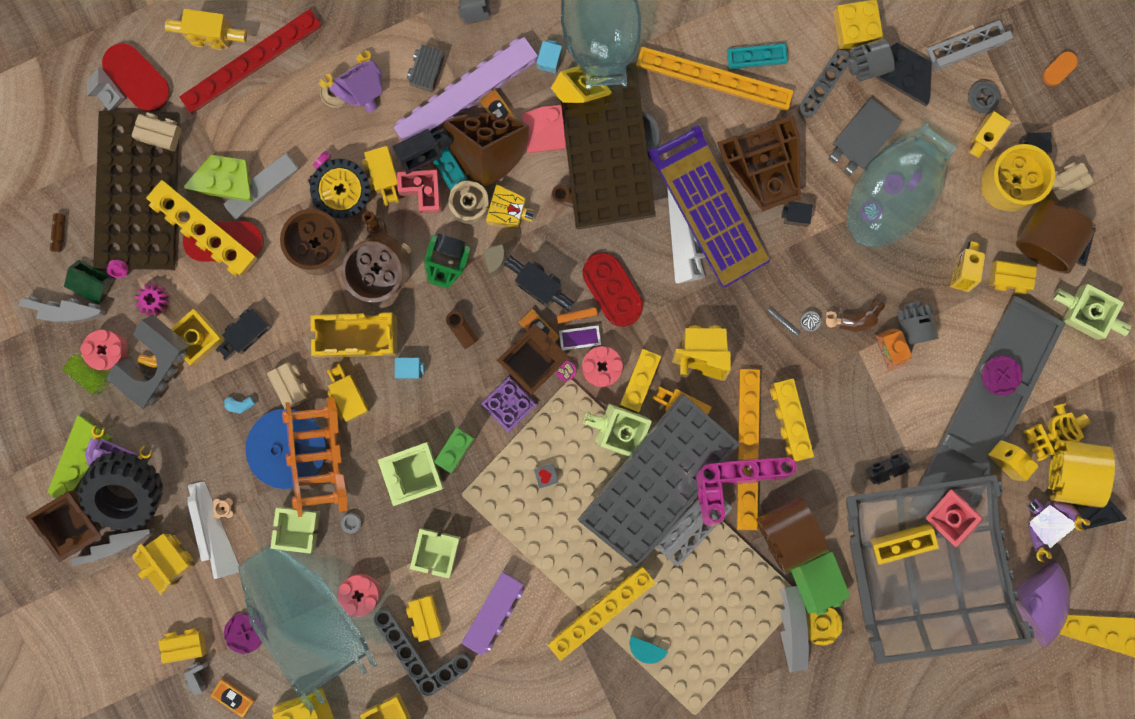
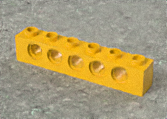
M163 180L146 197L151 202L149 206L157 213L161 210L166 214L164 219L173 226L177 223L181 227V233L188 238L194 237L197 240L195 244L203 251L206 249L213 253L211 257L219 264L223 261L228 265L226 270L235 277L238 274L244 277L258 260L257 257ZM174 200V207L167 210V202ZM189 213L190 219L187 222H182V215ZM205 226V233L198 235V227ZM220 238L221 245L218 248H213V240ZM231 251H236V259L229 261L228 254Z
M641 565L548 641V647L562 661L651 588L655 581Z

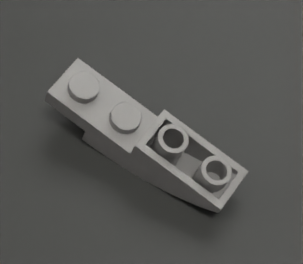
M29 296L28 300L21 298L19 306L38 310L37 319L58 323L86 322L105 316L107 312L100 310V305L89 303L88 306L81 305L82 301L69 298V302L61 300V304L48 301V304L40 303L41 299Z

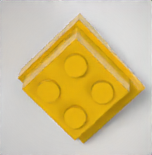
M697 325L685 328L682 337V349L676 348L672 358V363L680 365V375H688V368L701 371L704 376L725 381L731 371L726 329H721V326L701 328V326Z
M162 534L146 546L140 544L132 556L141 569L137 573L142 580L147 577L161 596L177 585L176 581L194 567L192 563L194 561L193 557L188 551L181 549L180 545L182 543L176 535Z
M323 688L279 703L272 708L273 719H334Z

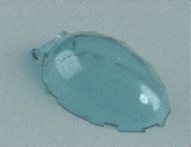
M561 0V27L565 44L575 64L585 74L586 89H590L591 86L620 84L627 86L626 67L634 59L641 35V13L638 1Z
M925 123L914 137L902 138L881 150L867 164L853 187L850 203L847 207L848 228L854 236L856 243L874 248L892 244L912 232L931 213L941 196L948 171L947 160L957 149V146H952ZM921 135H926L937 145H939L941 148L947 151V154L945 155L936 145L921 137Z

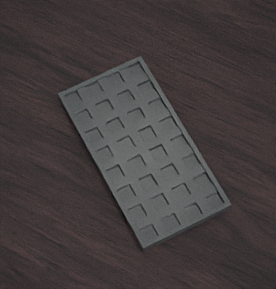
M681 393L577 520L638 569L698 496L697 472L707 464L726 462L740 443ZM704 471L705 477L711 479V474Z

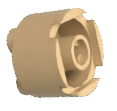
M462 181L451 189L448 200L449 208L457 220L465 224H474L484 219L489 211L490 202L487 192L482 185L472 181ZM466 199L472 201L473 205H466Z

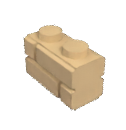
M146 113L145 116L139 114L132 137L137 141L175 151L182 131L176 125L177 122L165 118V121L157 120L158 116Z
M1073 162L1064 167L1065 172L1058 174L1057 171L1055 172V182L1048 194L1050 200L1057 203L1094 184L1084 163L1076 165Z
M288 362L267 373L284 409H286L285 402H290V407L292 408L309 399L307 395L310 393L305 383L301 384L298 378L301 374L296 365L292 366Z

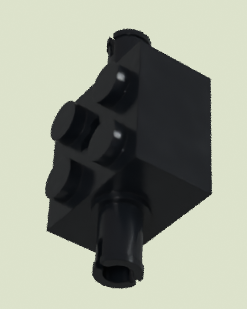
M512 255L505 261L504 266L518 275L515 279L516 286L548 308L551 303L555 302L569 312L576 303L561 292V280L552 273L548 276L544 273V268L537 262L533 264L528 262L524 265Z

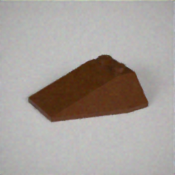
M793 116L776 121L772 125L738 137L733 136L717 142L724 163L762 212L801 198L800 134Z

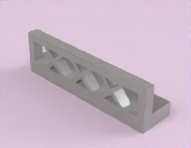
M999 20L927 48L926 52L934 71H938L1007 44L1013 39L1011 31L1005 32ZM997 27L1000 35L993 38L987 36L990 29ZM974 35L983 38L980 43L975 45L969 43ZM958 42L965 45L962 50L957 52L951 50L953 43ZM938 49L946 52L944 57L937 60L933 51Z
M698 499L672 526L656 547L678 567L717 525H707L702 528L704 522ZM724 500L726 516L733 508ZM710 511L711 518L717 520V514ZM695 535V539L688 543L689 538ZM678 550H681L680 555L674 559L672 556Z

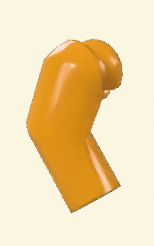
M143 354L139 355V364L153 368L157 367L155 355L151 357Z

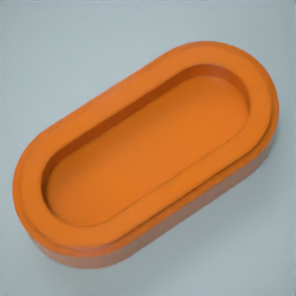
M1064 52L1059 55L1043 71V82L1048 86H1056L1061 83L1076 68L1078 64L1076 55L1072 52Z

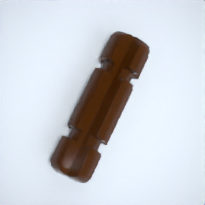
M54 213L50 251L61 252L65 215Z

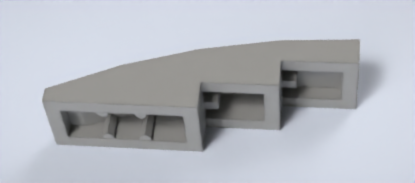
M285 153L251 179L252 186H250V191L254 198L253 202L228 199L223 205L232 217L238 220L249 209L256 207L269 194H273L299 170V167L289 154Z
M155 528L110 535L109 544L90 547L91 555L71 558L72 566L101 560L118 554L155 533Z
M785 587L780 589L785 607L784 610L780 611L785 631L780 633L789 672L791 673L808 669V625L805 604L798 587Z

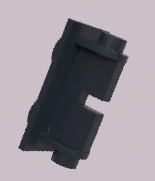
M902 453L895 454L885 461L874 463L866 471L871 476L872 484L879 485L890 480V472H892L894 478L907 473V470L910 469L908 464L910 461Z

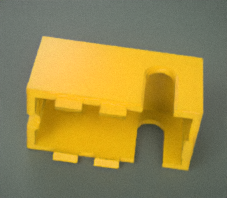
M364 313L310 315L311 332L315 333V339H311V356L313 357L398 356L397 316L393 313H380L379 316H368Z

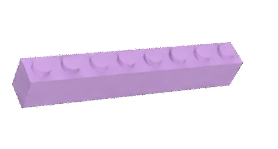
M525 37L513 40L509 44L510 47L504 51L503 49L497 51L493 55L494 58L488 62L483 61L474 72L464 74L461 77V81L457 84L452 83L444 89V93L431 97L428 100L429 103L425 106L415 108L412 111V115L408 118L403 117L399 119L393 128L401 140L404 141L426 129H429L431 133L444 127V121L460 116L491 91L499 89L535 64L538 56Z

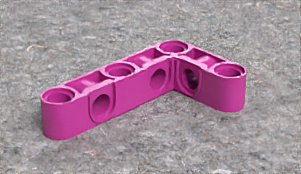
M765 458L705 465L696 474L698 499L703 522L708 526H715L724 520L725 507L722 484L733 483L736 485L757 483L761 480H783L796 472V462L791 458ZM782 465L787 467L788 473L782 470ZM743 468L749 470L750 476L744 474ZM704 471L711 474V479L705 477ZM710 511L717 514V520L711 518Z

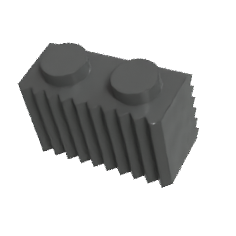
M421 45L419 50H415L413 56L415 64L413 68L409 69L407 74L410 86L433 93L445 58L443 51Z

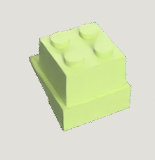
M429 442L378 460L393 506L444 489L437 465L434 463L435 460Z

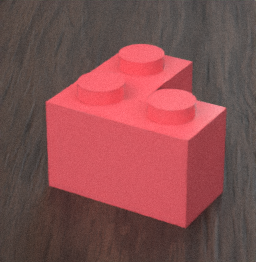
M437 170L413 171L407 175L405 172H397V185L400 196L418 195L419 211L421 214L441 213L440 182Z

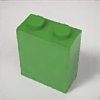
M455 428L434 463L450 473H455L476 438L461 428Z
M827 552L791 570L808 613L822 615L829 611V607L841 606L845 603L844 600L850 598L833 552Z

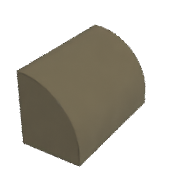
M502 244L483 250L491 278L498 275L504 268L506 256Z

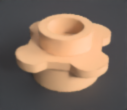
M230 498L226 500L215 499L213 501V516L216 519L220 517L231 518L233 516V511H231L233 501Z

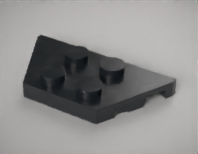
M895 43L890 47L894 59V71L875 78L920 104L927 106L930 99L931 62L903 45Z
M1110 499L1104 508L1072 504L1082 515V519L1090 521V525H1085L1082 522V528L1085 530L1127 519Z

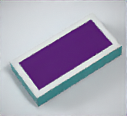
M599 325L559 331L561 349L563 351L601 345Z

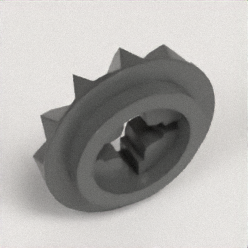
M989 82L975 84L968 93V103H970L972 110H976L978 113H989L995 110L1000 102L998 89ZM981 92L984 96L989 97L985 103L983 100H977L981 96Z

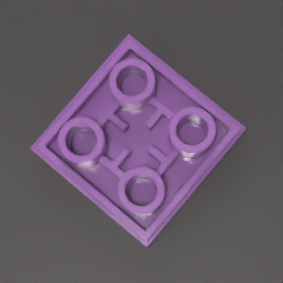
M510 376L481 403L508 433L537 406Z

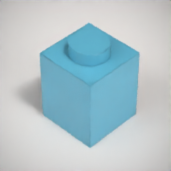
M552 40L542 42L537 60V69L556 74L562 53V46L558 42Z
M395 358L396 379H421V374H424L425 367L424 362L421 363L420 358Z

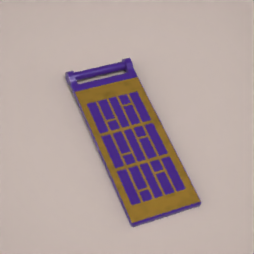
M695 125L690 131L658 148L648 150L649 158L656 165L722 288L729 286L770 262V258L709 148L699 125ZM694 137L697 139L698 142L661 161L660 155Z

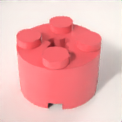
M97 330L90 333L80 348L84 361L90 367L97 370L111 371L114 364L128 358L129 348L127 341L123 336L112 331Z
M604 346L590 350L585 355L582 363V372L585 379L595 387H608L614 384L619 379L623 368L622 360L618 353ZM605 362L607 364V371L605 372L604 370H602L601 372H599V366L597 364H603Z
M355 574L340 585L337 596L338 603L347 615L355 617L367 615L376 608L380 601V585L369 575ZM358 591L364 594L361 600L355 595Z

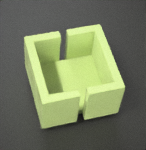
M277 507L273 526H281V529L273 530L270 549L310 554L315 552L317 534L313 532L318 530L320 512L302 510V517H298L297 509Z
M420 528L410 569L428 573L430 568H434L432 575L450 578L461 537L442 533L439 536L438 531Z

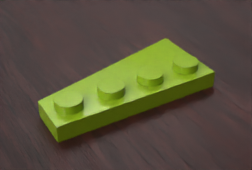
M77 415L47 492L54 498H58L68 491H75L89 468L85 452L90 439H93L91 430L95 425L81 415ZM97 427L96 433L100 435L102 430ZM105 433V435L99 437L98 441L102 438L110 442L112 437Z

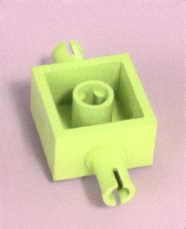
M1089 284L1079 286L1075 296L1060 288L1055 292L1057 295H1053V300L1068 306L1062 321L1096 340L1105 339L1110 329L1124 337L1130 332L1127 329L1131 330L1130 324L1116 318L1124 302Z
M608 404L604 417L587 412L585 416L588 419H583L584 425L599 429L595 438V442L599 446L630 456L648 435L647 432L652 422L643 415L612 404Z

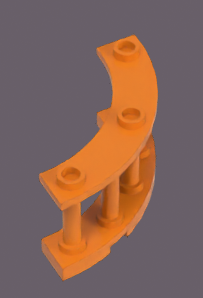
M326 398V406H323V409L291 412L290 402H285L286 411H282L283 423H287L289 454H286L287 466H291L295 497H292L293 510L297 509L298 517H302V506L334 502V504H338L339 512L347 511V493L343 474L341 475L340 445L337 444L338 412L335 398ZM316 417L327 418L328 426H325L324 429L293 432L292 420ZM318 437L329 438L330 449H326L325 452L295 455L294 440ZM326 459L331 461L332 472H329V474L298 478L296 463ZM326 482L334 484L335 492L333 494L301 498L299 486Z

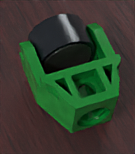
M443 234L431 235L423 260L427 283L448 289L462 275L470 251V247L465 246L466 242ZM435 251L458 258L460 262L454 268L436 264L433 261L432 252ZM438 273H442L443 278L441 280L437 278Z

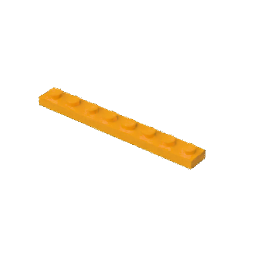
M641 47L636 63L637 68L785 111L789 109L794 92L790 89L646 47Z
M739 369L738 443L740 445L738 446L737 461L759 458L760 370ZM743 468L744 474L750 476L749 470ZM758 482L737 484L736 529L757 530Z

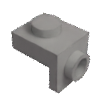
M198 661L188 666L189 671L184 673L187 679L186 686L190 692H193L194 696L207 689L198 672L208 666L207 662L201 664Z

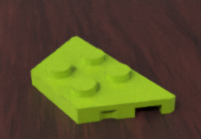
M210 155L183 188L187 192L253 202L254 200L250 191L252 183L249 177V163L242 159Z

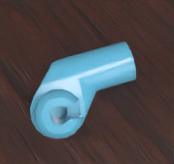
M251 396L242 402L235 401L233 397H228L224 400L226 410L239 414L256 405Z

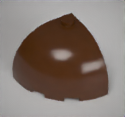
M480 113V116L468 117L465 114L444 121V129L447 130L448 136L453 141L449 146L451 154L461 170L470 179L483 187L506 176L517 165L528 143L529 126L512 117L504 119L498 118L497 114Z

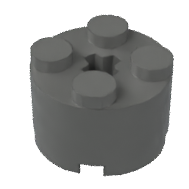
M459 0L461 6L458 7V11L464 24L467 23L469 25L491 19L489 0Z

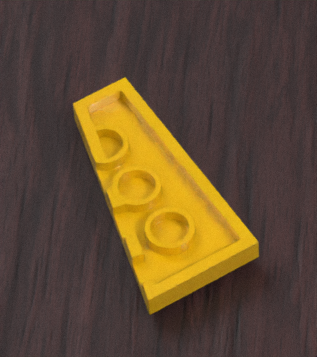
M1068 614L1066 623L1059 633L1060 635L1135 657V618Z

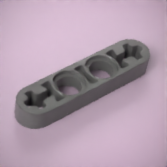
M837 51L799 106V113L802 117H813L848 66L847 58H850V54L847 51ZM844 56V62L840 64L838 69L834 67L839 60L838 58ZM827 71L834 72L835 80L828 81L825 78V73ZM816 87L824 89L825 94L823 97H817L814 94ZM811 100L815 101V103L811 107V110H813V112H805V106H807Z

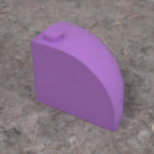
M1052 561L1015 588L1018 595V601L1015 602L1022 620L1028 621V625L1033 628L1034 636L1044 647H1047L1059 635L1066 623L1070 609L1068 581L1057 561Z

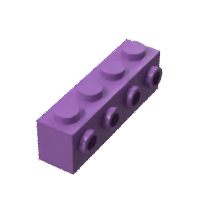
M503 571L461 644L483 656L485 651L489 653L494 644L491 640L495 634L499 635L504 627L502 621L505 616L510 617L515 608L512 606L515 598L519 600L525 590L522 588L524 583Z

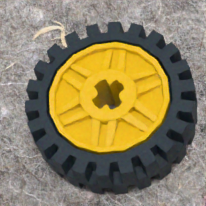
M333 159L320 165L314 172L310 182V194L315 206L319 210L327 213L332 218L345 219L356 215L364 208L370 195V184L366 173L359 165L346 159ZM341 183L344 185L343 188H346V191H341L338 194L336 193L337 189H334V187L339 186Z

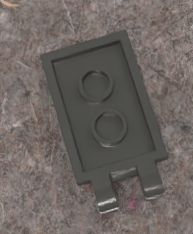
M871 98L832 144L837 149L828 159L835 164L842 154L848 158L851 163L844 172L849 176L858 166L864 169L901 125V122Z

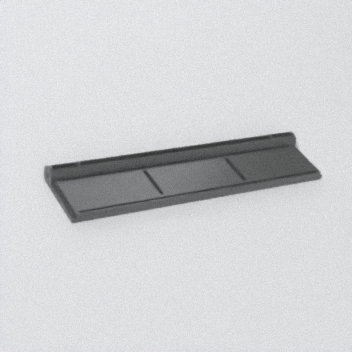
M1012 297L919 486L991 475L996 463L988 454L1000 440L1008 441L1066 324L1065 322L1019 297ZM1009 356L1020 365L1022 381L1014 393L1007 396L994 395L984 387L981 379L982 369L990 358ZM985 486L954 491L974 509ZM941 492L913 496L907 511L912 513L913 516L917 515L927 520L926 517L942 500Z

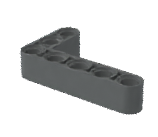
M382 608L375 614V625L422 695H434L470 669L472 665L471 656L468 653L461 652L432 671L393 611L389 608ZM380 613H386L389 616L387 623L380 621ZM397 630L400 633V639H393L390 632ZM403 647L410 648L411 656H404L401 649ZM460 658L466 659L468 666L465 668L460 667L457 664V660ZM420 664L423 672L415 673L413 665ZM444 669L449 670L451 677L444 679L441 677L440 672ZM431 681L434 684V689H425L424 682Z

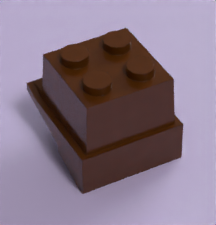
M534 324L497 361L533 395L570 357L541 328Z
M75 491L64 493L26 516L35 532L43 539L59 562L103 537L98 531L101 528L97 521L93 522L90 519V515H86L83 511V506L80 505L79 496Z

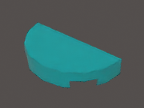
M630 635L629 645L631 652L642 663H657L668 653V650Z

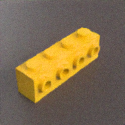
M794 378L771 384L770 394L772 400L776 402L777 408H775L777 419L781 421L780 433L782 439L786 440L787 447H785L787 458H791L796 462L814 457Z

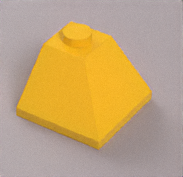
M588 64L560 71L551 87L562 102L584 103L612 93Z

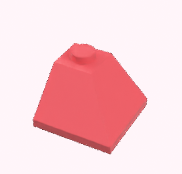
M561 105L540 107L522 114L523 123L529 126V138L526 146L527 153L566 149Z
M951 489L929 513L926 519L948 541L957 547L974 533L983 517Z

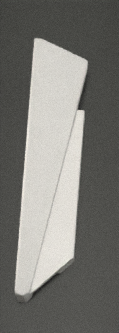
M667 188L675 282L684 283L703 279L705 274L700 259L705 258Z
M205 482L188 485L190 496L187 502L201 562L210 560L214 579L239 573L241 571L221 520L213 516V501Z

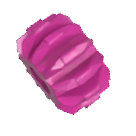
M153 283L152 286L145 284V290L138 289L141 295L134 296L135 299L139 300L135 306L141 307L139 311L141 314L146 313L148 317L154 314L158 317L160 316V311L166 312V308L163 306L164 304L169 305L170 302L165 300L169 297V294L164 293V287L158 288V284ZM155 298V302H149V299Z

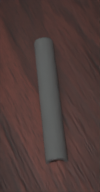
M769 307L767 310L769 314L796 337L800 334V331L773 308Z

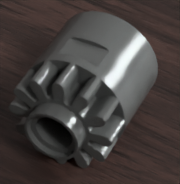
M885 38L849 50L851 55L850 58H847L848 68L851 75H856V79L859 82L894 71L892 51Z
M922 301L905 304V310L897 312L900 329L907 345L939 339L932 305L923 306Z

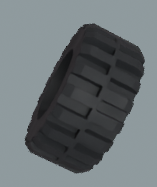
M115 452L107 453L106 456L98 457L87 469L78 489L79 503L83 506L82 509L85 514H89L93 522H99V525L104 528L107 526L111 528L110 530L115 531L118 529L129 531L130 528L133 530L140 528L141 525H146L153 518L162 498L163 483L161 482L160 474L155 473V467L147 464V460L144 458L139 459L135 454L127 455L126 452H119L118 454H115ZM106 485L123 486L129 489L136 498L119 497L113 494Z

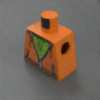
M892 328L874 335L888 370L904 365L912 358L901 330Z

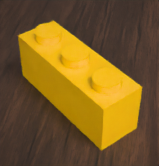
M645 349L641 350L619 406L639 413L661 359L660 355Z
M930 523L870 539L878 565L939 548L934 529Z

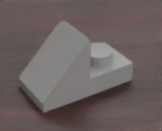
M98 67L87 80L86 95L88 97L97 96L109 111H114L125 98L101 67Z

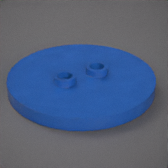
M279 409L265 414L253 425L246 440V458L254 475L263 483L274 488L292 489L291 466H287L286 454H289L287 423H283L282 411H286V409ZM313 418L292 420L293 432L321 429ZM325 437L294 440L295 455L325 452L327 449ZM325 460L296 463L298 478L316 476Z

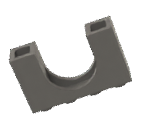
M154 315L143 319L133 335L155 355L157 361L155 376L143 373L125 358L114 364L106 377L109 382L142 409L148 405L153 406L159 400V393L168 386V379L177 372V365L187 357L188 353L186 351L190 347L185 340Z

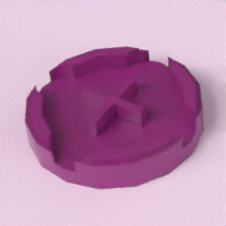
M996 356L990 358L985 363L981 379L984 387L990 393L1007 396L1014 393L1018 385L1021 384L1022 371L1020 365L1011 357Z
M237 614L229 619L225 625L224 639L227 646L236 653L246 654L253 652L264 641V625L253 614Z

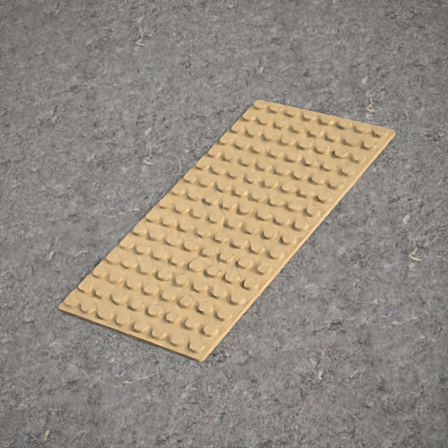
M569 380L463 491L462 496L585 612L637 568L577 520L629 456L601 447L595 442L599 429L584 425L583 419H588L585 416L587 412L604 417L606 411L573 380ZM553 463L559 483L539 488L534 469ZM696 497V498L694 499V501L689 505V507H688V508L685 510V512L680 516V518H681V517L687 512V510L698 500V497ZM723 521L705 537L678 567L655 547L641 564L655 581V584L602 627L609 636L693 715L698 714L783 622L780 611L784 610L785 607L780 589L792 587ZM705 523L702 524V528L707 526ZM695 535L689 538L688 543L695 539ZM678 550L672 557L676 559L680 555L681 550ZM630 635L668 650V653L657 663H642L631 652L629 645Z

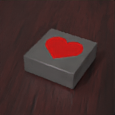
M553 463L534 469L539 488L559 483Z

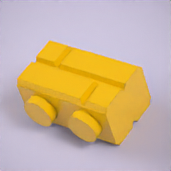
M994 261L991 264L989 286H994L997 291H1007L1008 288L1015 289L1014 293L1027 294V291L1034 290L1037 266Z
M433 594L408 602L409 606L406 607L408 617L412 618L414 626H411L414 638L418 637L419 642L444 634Z
M196 628L186 629L184 634L177 635L176 631L165 633L164 637L158 641L163 664L203 657L207 654L203 630L197 631Z

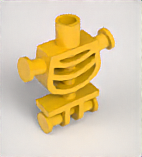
M1066 403L1053 406L1056 408L1058 415L1051 417L1048 421L1049 433L1047 435L1042 424H1037L1024 430L1023 433L1027 434L1029 438L1028 444L1033 443L1034 445L1031 450L1036 453L1037 461L1049 457L1048 455L1056 454L1050 441L1056 443L1060 440V436L1065 441L1081 443L1080 440L1084 438L1081 429L1091 424L1088 416L1083 414L1075 418L1072 412L1066 413L1064 407ZM1041 439L1042 444L1039 445L1037 441Z

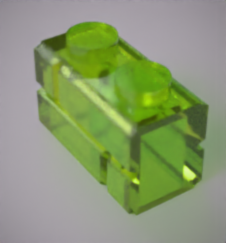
M72 355L61 369L92 395H100L110 383L106 379L107 376L100 370L90 367L84 361L82 355Z

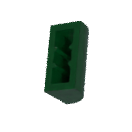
M78 260L68 267L64 287L100 304L108 294L114 277Z

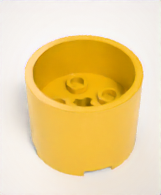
M1029 144L1012 146L993 158L985 166L982 172L981 190L987 202L994 208L1008 212L1021 211L1041 201L1051 191L1055 182L1053 162L1042 149Z
M1058 440L1054 446V450H1057V453L1054 454L1049 465L1048 489H1051L1053 494L1050 495V500L1104 508L1109 501L1115 475V456L1112 447Z

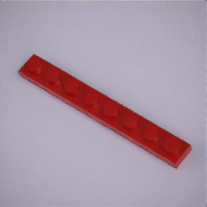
M308 9L183 93L179 98L191 114L195 113L320 29L322 25L311 9Z

